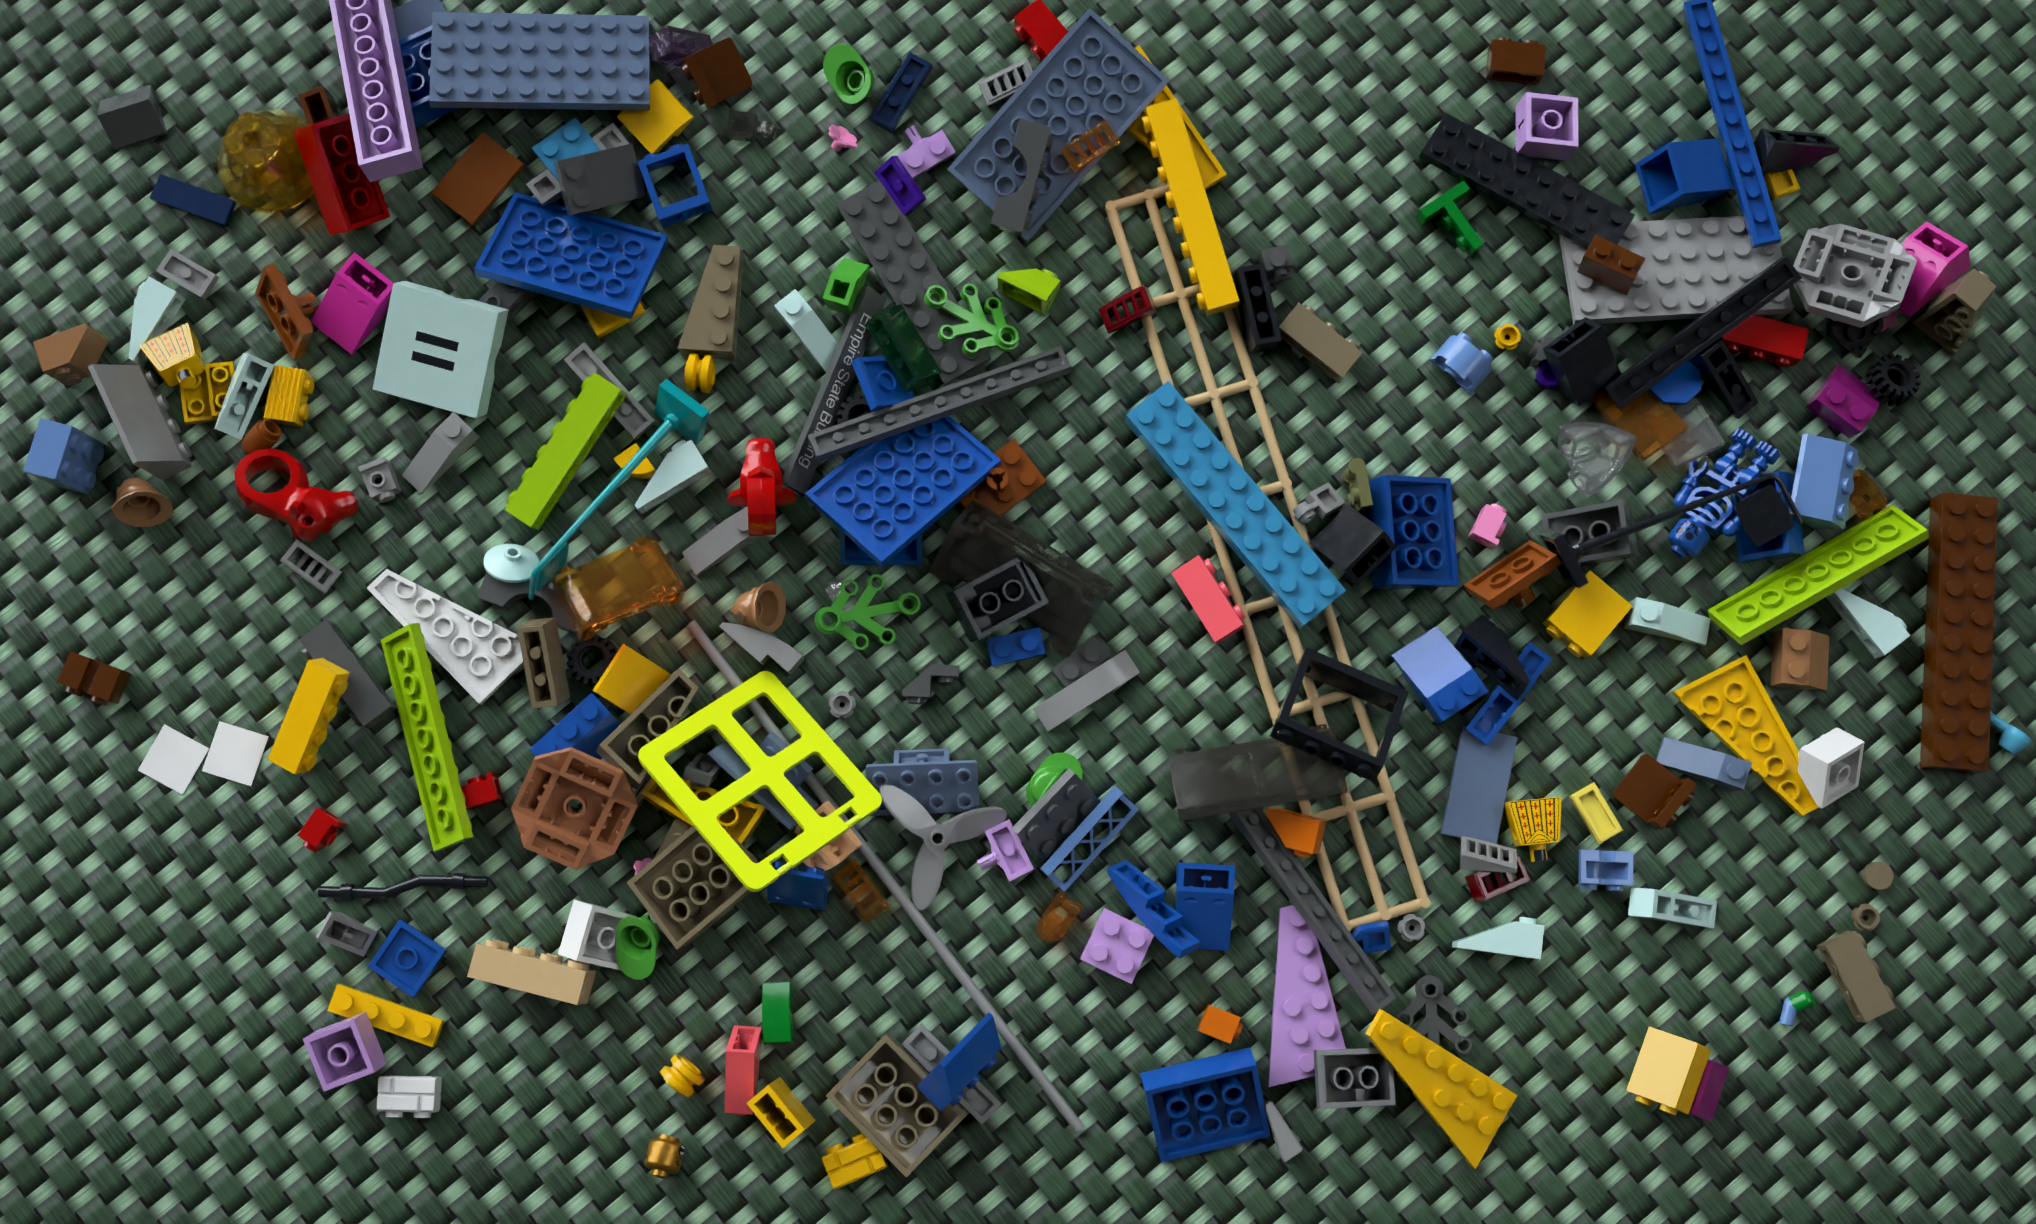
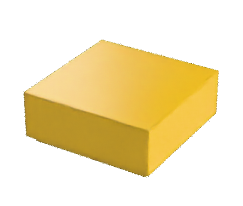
M1792 169L1785 172H1770L1763 176L1773 201L1798 192L1801 189Z

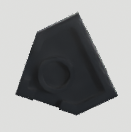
M1825 317L1827 336L1856 358L1863 356L1868 345L1884 327L1883 317L1862 328L1840 321H1833Z

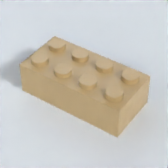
M486 939V943H476L467 977L575 1005L588 1004L596 974L595 970L589 969V963L576 960H568V963L562 962V956L550 953H541L540 956L535 955V949L522 946H514L513 949H509V943L495 939Z

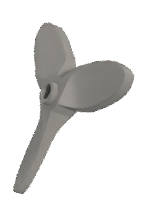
M886 784L882 785L879 791L883 804L892 816L906 829L921 837L923 841L915 860L911 882L912 900L918 910H924L931 905L938 892L944 871L945 848L951 843L983 835L986 830L1002 823L1007 817L1006 810L992 806L973 809L940 823L934 821L927 810L914 797L902 789ZM939 833V837L933 840V835Z

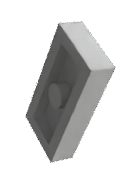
M172 249L169 250L156 270L162 276L204 300L219 279L214 273Z

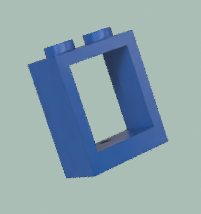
M688 144L673 145L666 152L660 154L651 153L643 157V160L638 161L662 228L713 210ZM687 159L699 195L662 208L649 172Z

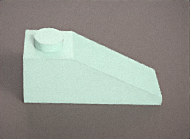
M148 277L146 282L139 286L137 296L134 299L128 358L141 367H144L148 359L139 345L164 334L186 300L173 289L151 277Z
M794 289L775 304L774 307L778 316L822 369L827 372L838 343L798 291Z
M243 353L232 377L214 429L242 440L274 368L273 364L251 354Z
M682 440L676 443L671 448L672 451L666 455L635 503L637 510L641 514L711 473L692 440L687 442Z
M1839 589L1826 597L1874 658L1886 655L1910 636L1906 631V624L1899 617H1895L1893 613L1843 589Z
M1636 597L1629 601L1633 607L1626 614L1624 629L1703 646L1706 645L1711 618L1648 599Z
M1631 888L1628 916L1714 928L1717 900L1657 889Z
M1520 917L1519 922H1509L1453 941L1452 948L1541 959L1545 925L1536 924L1537 919Z

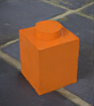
M1207 1004L1197 1031L1231 1044L1232 1039L1237 1040L1239 1038L1243 1024L1239 1023L1241 1017Z

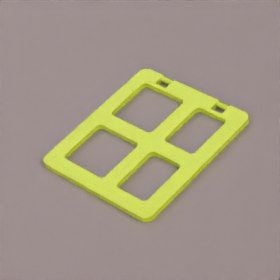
M762 671L639 750L638 760L745 888L752 892L763 890L788 870L793 869L847 832L849 828L859 821H863L876 812L882 803L880 793L779 679L769 671ZM760 696H766L801 735L800 739L772 757L767 756L732 716L733 713ZM714 728L741 757L751 771L709 799L701 801L668 764L665 757L708 729ZM812 755H818L854 796L853 799L826 817H820L784 776L786 772ZM762 788H766L804 832L759 863H754L720 825L717 818ZM851 810L855 816L844 823L840 816ZM782 856L787 863L775 870L771 863Z

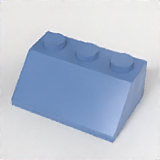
M1811 434L1802 435L1791 498L1803 522L1812 528L1844 529L1845 521L1849 517L1848 505L1850 494L1854 490V471L1859 463L1858 450L1848 443Z

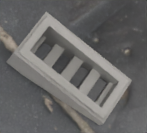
M1028 59L1019 61L978 82L988 107L1010 99L1024 83L1021 80L1020 73H1024L1026 79L1033 73ZM1012 76L1014 77L1015 82L1017 84L1014 87H1012V84L1009 79ZM1002 80L1007 89L1004 92L1002 91L1001 86L999 84V82ZM992 84L997 92V95L994 97L989 88V85Z
M297 539L280 559V562L325 594L342 573V571ZM300 550H303L305 554L297 564L291 563ZM309 556L313 557L314 560L305 571H302L300 568ZM320 562L323 566L312 578L309 574ZM327 569L331 570L332 573L326 581L320 584L318 581Z
M1461 836L1460 870L1517 873V849ZM1503 858H1509V862L1503 861Z
M1267 1100L1264 1102L1266 1115L1279 1155L1286 1162L1303 1151V1148L1273 1102Z

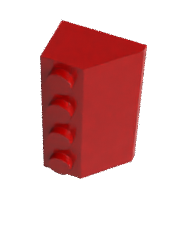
M350 114L292 130L329 235L349 232L390 217L378 180L370 182L359 167Z

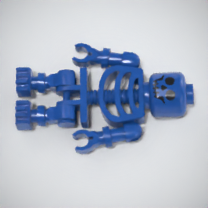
M1737 428L1732 435V441L1735 445H1731L1728 449L1729 453L1719 458L1714 465V470L1718 471L1717 473L1708 470L1709 467L1706 461L1703 467L1696 471L1695 466L1698 464L1696 457L1692 459L1689 465L1688 477L1683 479V487L1674 498L1675 506L1680 507L1760 477L1761 472L1767 470V463L1774 465L1780 457L1778 449L1773 448L1772 445H1768L1766 442L1760 441L1755 448V454L1758 458H1754L1751 461L1752 465L1747 469H1741L1738 472V459L1744 457V451L1751 452L1757 441L1748 432ZM1707 475L1710 481L1719 485V488L1716 490L1711 487H1698L1699 484L1697 482ZM1758 484L1748 487L1746 489L1748 491L1754 490ZM1745 489L1738 491L1742 499L1749 496ZM1726 496L1684 513L1687 518L1680 519L1668 534V541L1672 545L1670 550L1683 559L1685 556L1697 557L1710 540L1708 530L1716 535L1723 531L1727 537L1736 535L1740 531L1742 524L1729 498ZM1721 503H1724L1728 507L1726 513H1724L1721 507L1719 506L1721 505ZM1714 512L1720 516L1719 520L1713 516Z

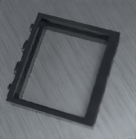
M1306 647L1297 664L1270 737L1283 742V744L1304 751L1310 756H1315L1329 762L1335 767L1354 773L1360 778L1363 777L1374 782L1384 766L1409 692ZM1304 675L1391 712L1376 757L1288 719Z

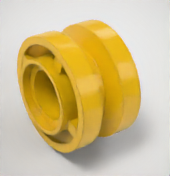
M690 353L684 372V382L687 391L695 392L697 387H700L702 393H710L714 385L716 372L713 355H705L700 360L698 354Z
M675 1054L670 1059L672 1067L664 1066L660 1073L664 1077V1081L680 1095L689 1098L694 1093L692 1085L700 1086L705 1079L701 1075V1071L691 1061Z

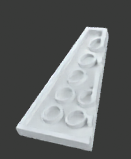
M388 569L367 587L404 627L409 624L420 623L421 631L425 637L426 650L481 705L524 665L519 636Z

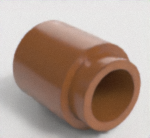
M266 418L258 421L241 440L244 452L248 455L256 450L272 448L280 439L281 429L271 419Z

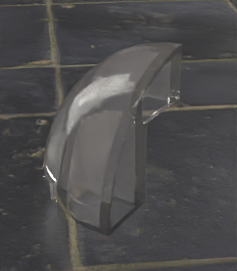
M1574 422L1561 425L1558 428L1560 457H1566L1571 469L1567 475L1573 485L1586 498L1600 491L1618 474L1629 458L1637 439L1636 436L1623 429L1596 422Z

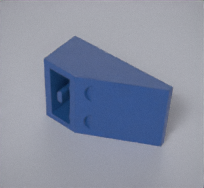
M776 861L773 868L777 870L786 863ZM796 866L767 886V901L825 911L831 878L825 876V871L804 866L802 872L797 871L798 866Z
M1177 863L1175 910L1183 916L1180 925L1200 941L1198 949L1229 951L1235 882L1234 865Z

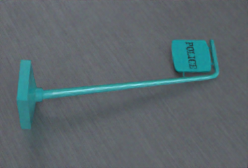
M665 379L659 385L654 414L661 418L664 423L536 565L530 579L528 597L530 600L534 599L535 590L539 592L565 565L568 556L569 545L567 541L672 429L677 430L688 440H692L695 445L703 439L709 410L668 379Z

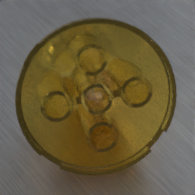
M264 109L252 113H242L240 117L229 125L219 148L217 166L224 188L237 202L251 210L272 213V211L285 208L287 210L301 204L314 192L292 131L293 129L307 126V121L290 111Z

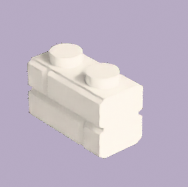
M380 1076L378 1079L377 1111H385V1117H403V1112H414L413 1117L430 1118L431 1113L440 1110L442 1078L436 1076Z

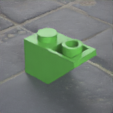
M846 258L841 261L831 273L822 298L828 309L851 315L866 281L870 265Z

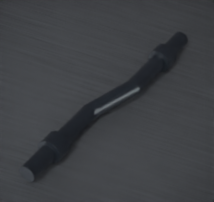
M453 873V876L418 875L386 888L355 887L354 884H341L340 887L319 886L318 896L340 898L341 901H353L354 898L388 899L420 886H449L453 889L465 890L466 887H488V876H467L466 873Z

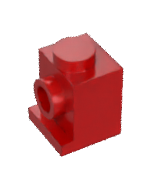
M489 772L486 773L487 779L484 780V776L467 780L468 785L461 786L467 809L473 810L504 801L497 774Z
M317 807L297 836L305 840L303 845L306 848L317 853L320 848L324 849L325 846H330L338 835L336 830L338 828L344 829L347 823L326 809Z

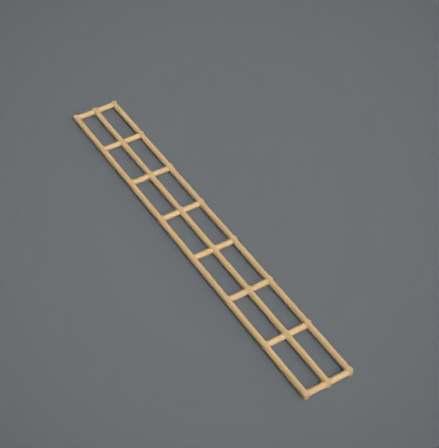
M1167 186L1147 189L1138 194L1114 201H1107L1105 211L1107 212L1132 290L1140 287L1141 282L1117 211L1142 203L1146 204L1174 289L1173 292L1153 297L1152 299L1156 308L1178 301L1207 392L1184 398V400L1190 407L1211 402L1225 448L1243 468L1221 398L1247 390L1250 391L1279 479L1278 482L1259 488L1266 496L1283 491L1294 528L1313 551L1309 543L1310 538L1305 524L1297 522L1294 518L1293 510L1298 506V502L1292 487V481L1289 478L1234 309L1223 311L1246 380L1220 388L1216 386L1188 298L1196 296L1199 293L1197 285L1184 288L1155 200L1165 197V193L1168 192ZM1141 298L1136 299L1139 308H1144ZM1150 315L1141 320L1162 385L1169 381L1174 387L1156 328ZM1207 520L1229 590L1232 594L1234 606L1238 604L1246 616L1243 620L1246 625L1242 629L1274 726L1280 708L1249 614L1278 606L1296 664H1298L1304 650L1295 623L1272 596L1245 604L1225 540ZM1330 605L1322 612L1338 661L1352 667L1332 605ZM1304 675L1302 682L1308 700L1293 704L1289 717L1312 710L1318 731L1332 738L1322 707L1351 698L1369 754L1376 757L1379 747L1364 701L1341 690L1318 696L1313 678ZM1279 741L1302 814L1327 821L1347 816L1377 912L1348 920L1323 841L1320 852L1315 855L1333 910L1348 931H1354L1359 925L1386 921L1428 908L1431 901L1428 898L1385 765L1377 776L1382 793L1353 801L1343 769L1329 763L1343 805L1313 813L1292 746ZM1386 803L1417 897L1415 900L1390 908L1387 906L1357 815L1358 811Z

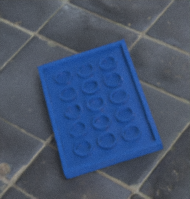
M514 192L474 267L475 275L632 319L668 243V235L588 212L568 215L566 207L563 205L550 203L542 206L536 198Z
M947 416L861 447L806 492L805 495L806 500L883 567L983 482L987 476H990L989 472L993 468H999L1001 466V459L953 418Z

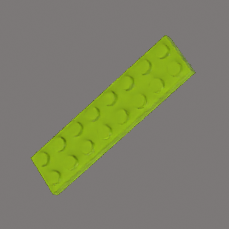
M1891 505L1708 609L1709 618L1740 645H1743L1929 538L1928 529L1894 505Z
M413 623L381 639L433 851H440L472 838V824L468 818L465 796L461 790L458 769L454 762L451 750L452 745L445 726V717L441 711L438 689L434 683L431 671L432 666L425 647V637L421 631L420 623Z

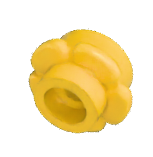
M1511 324L1498 327L1494 333L1495 343L1501 349L1513 350L1521 340L1518 328ZM1506 335L1510 337L1509 340L1505 339Z

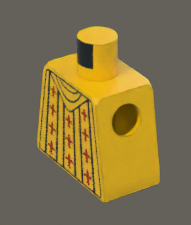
M188 323L139 345L151 365L168 386L173 387L180 384L182 388H191L196 384L195 376L203 373L205 370L199 341Z
M1561 797L1511 801L1504 804V812L1515 847L1529 846L1531 862L1548 860L1546 844L1560 841Z

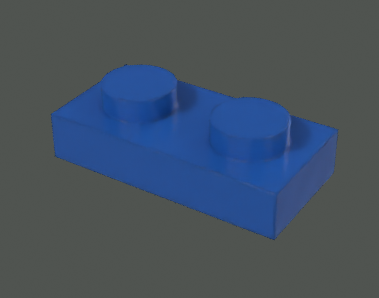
M1040 627L986 639L992 667L1046 655Z

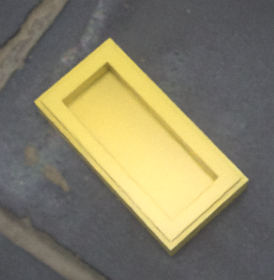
M1595 782L1569 796L1597 844H1601L1623 831Z

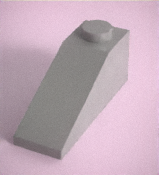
M453 412L434 430L402 476L423 494L480 436Z
M745 507L725 519L683 551L682 554L695 575L698 576L763 536H749L748 508Z

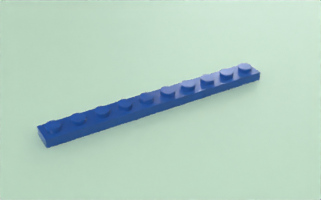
M1712 0L1686 1L1683 4V11L1752 249L1779 243L1782 238Z

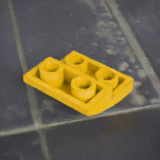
M659 79L650 84V110H622L617 116L650 153L657 154L673 136L678 137L695 118Z
M233 361L205 364L204 372L195 376L196 384L193 387L185 389L180 386L185 425L210 422L218 419L234 375Z
M622 644L593 691L632 714L671 674L630 647Z

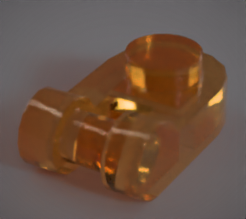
M1855 469L1853 477L1854 490L1850 494L1849 501L1854 506L1857 515L1862 520H1867L1873 515V511L1876 509L1881 510L1887 506L1888 501L1865 471ZM1866 493L1870 497V501L1867 503L1862 498Z
M1060 890L1037 924L1039 936L1048 942L1059 940L1083 905L1077 901L1073 903L1066 898L1067 894ZM1059 906L1068 912L1064 919L1055 914Z

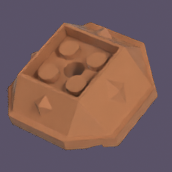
M570 747L535 756L511 807V811L520 832L524 848L569 868L578 870L590 863L615 854L638 807L639 801L624 770ZM577 799L583 806L575 808L571 806L569 801Z

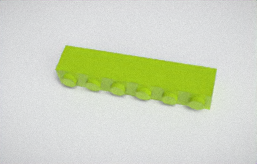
M595 372L584 380L581 386V393L577 399H573L567 406L566 416L562 422L559 421L552 429L551 439L547 445L544 444L537 452L536 462L532 468L529 467L522 475L521 481L523 482L507 498L506 503L508 505L504 510L531 528L537 530L541 528L628 394Z

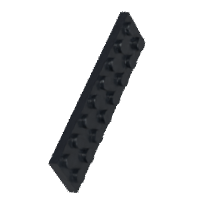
M1447 113L1419 156L1424 161L1461 181H1465L1470 186L1587 249L1595 235L1618 245L1635 214L1535 160L1517 153L1516 150Z

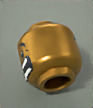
M658 1134L657 1138L650 1140L644 1165L652 1170V1176L668 1179L669 1174L679 1172L685 1151L684 1146L679 1143V1138Z

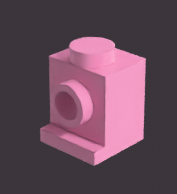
M1486 504L1481 509L1468 538L1490 549L1495 548L1500 541L1495 537L1500 538L1507 525L1503 521L1507 514L1506 509L1497 504H1491V506Z

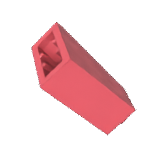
M737 1025L733 1027L726 1049L725 1113H733L736 1116L753 1115V1111L746 1103L757 1095L762 1027Z

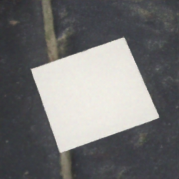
M219 721L202 771L251 786L269 736Z
M164 724L138 771L183 795L209 748Z

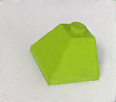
M1027 269L1000 272L997 277L998 292L1046 316L1060 289L1061 280L1057 279L1058 276L1055 273L1046 269L1043 271Z

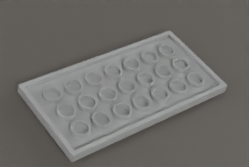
M1743 216L1631 222L1618 246L1644 257L1645 261L1631 289L1625 295L1578 273V268L1587 248L1559 234L1573 325H1576L1585 317L1598 324L1697 319L1782 257L1780 242L1752 249ZM1789 288L1752 315L1790 313L1793 307Z

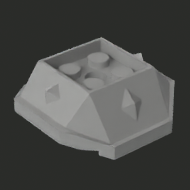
M1844 224L1830 225L1821 229L1812 228L1807 230L1793 265L1802 278L1794 286L1807 312L1862 328L1900 308L1917 260L1911 254L1909 255L1896 239Z

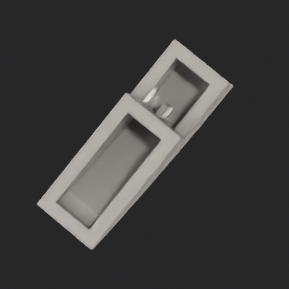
M724 622L719 626L762 665L771 658L787 673L792 675L805 660L803 655L790 645L758 629Z

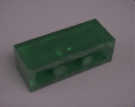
M902 304L879 310L865 324L905 393L928 386L942 373Z

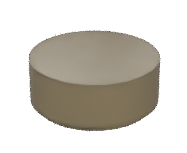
M1872 862L1863 869L1862 878L1869 888L1882 890L1892 884L1894 875L1888 864Z

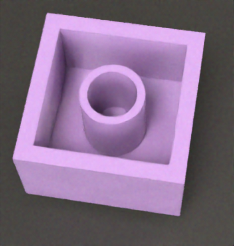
M1526 92L1516 105L1517 153L1527 157L1567 161L1578 148V98Z
M1103 908L1080 960L1132 984L1154 935L1149 929Z
M367 1012L316 1030L303 1038L323 1091L375 1073L387 1064Z

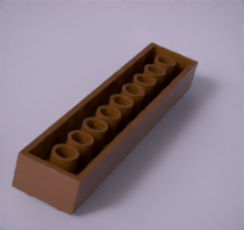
M1941 493L1930 499L1920 769L1974 774L1989 770L1998 497Z

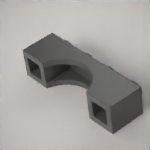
M1020 118L1012 149L1022 158L1025 164L1026 179L1015 193L997 198L990 227L1020 236L1023 229H1029L1032 214H1028L1030 203L1036 204L1040 189L1036 188L1035 184L1037 177L1043 178L1047 162L1042 161L1045 151H1051L1054 136L1049 135L1051 127Z
M486 572L477 598L483 602L509 610L516 602L529 597L530 580L520 583H508L497 580ZM549 583L548 587L544 586L539 592L535 590L534 597L545 600L551 607L553 618L556 617L558 628L585 637L596 606L589 602L591 597L575 592L574 596L564 593L565 588Z

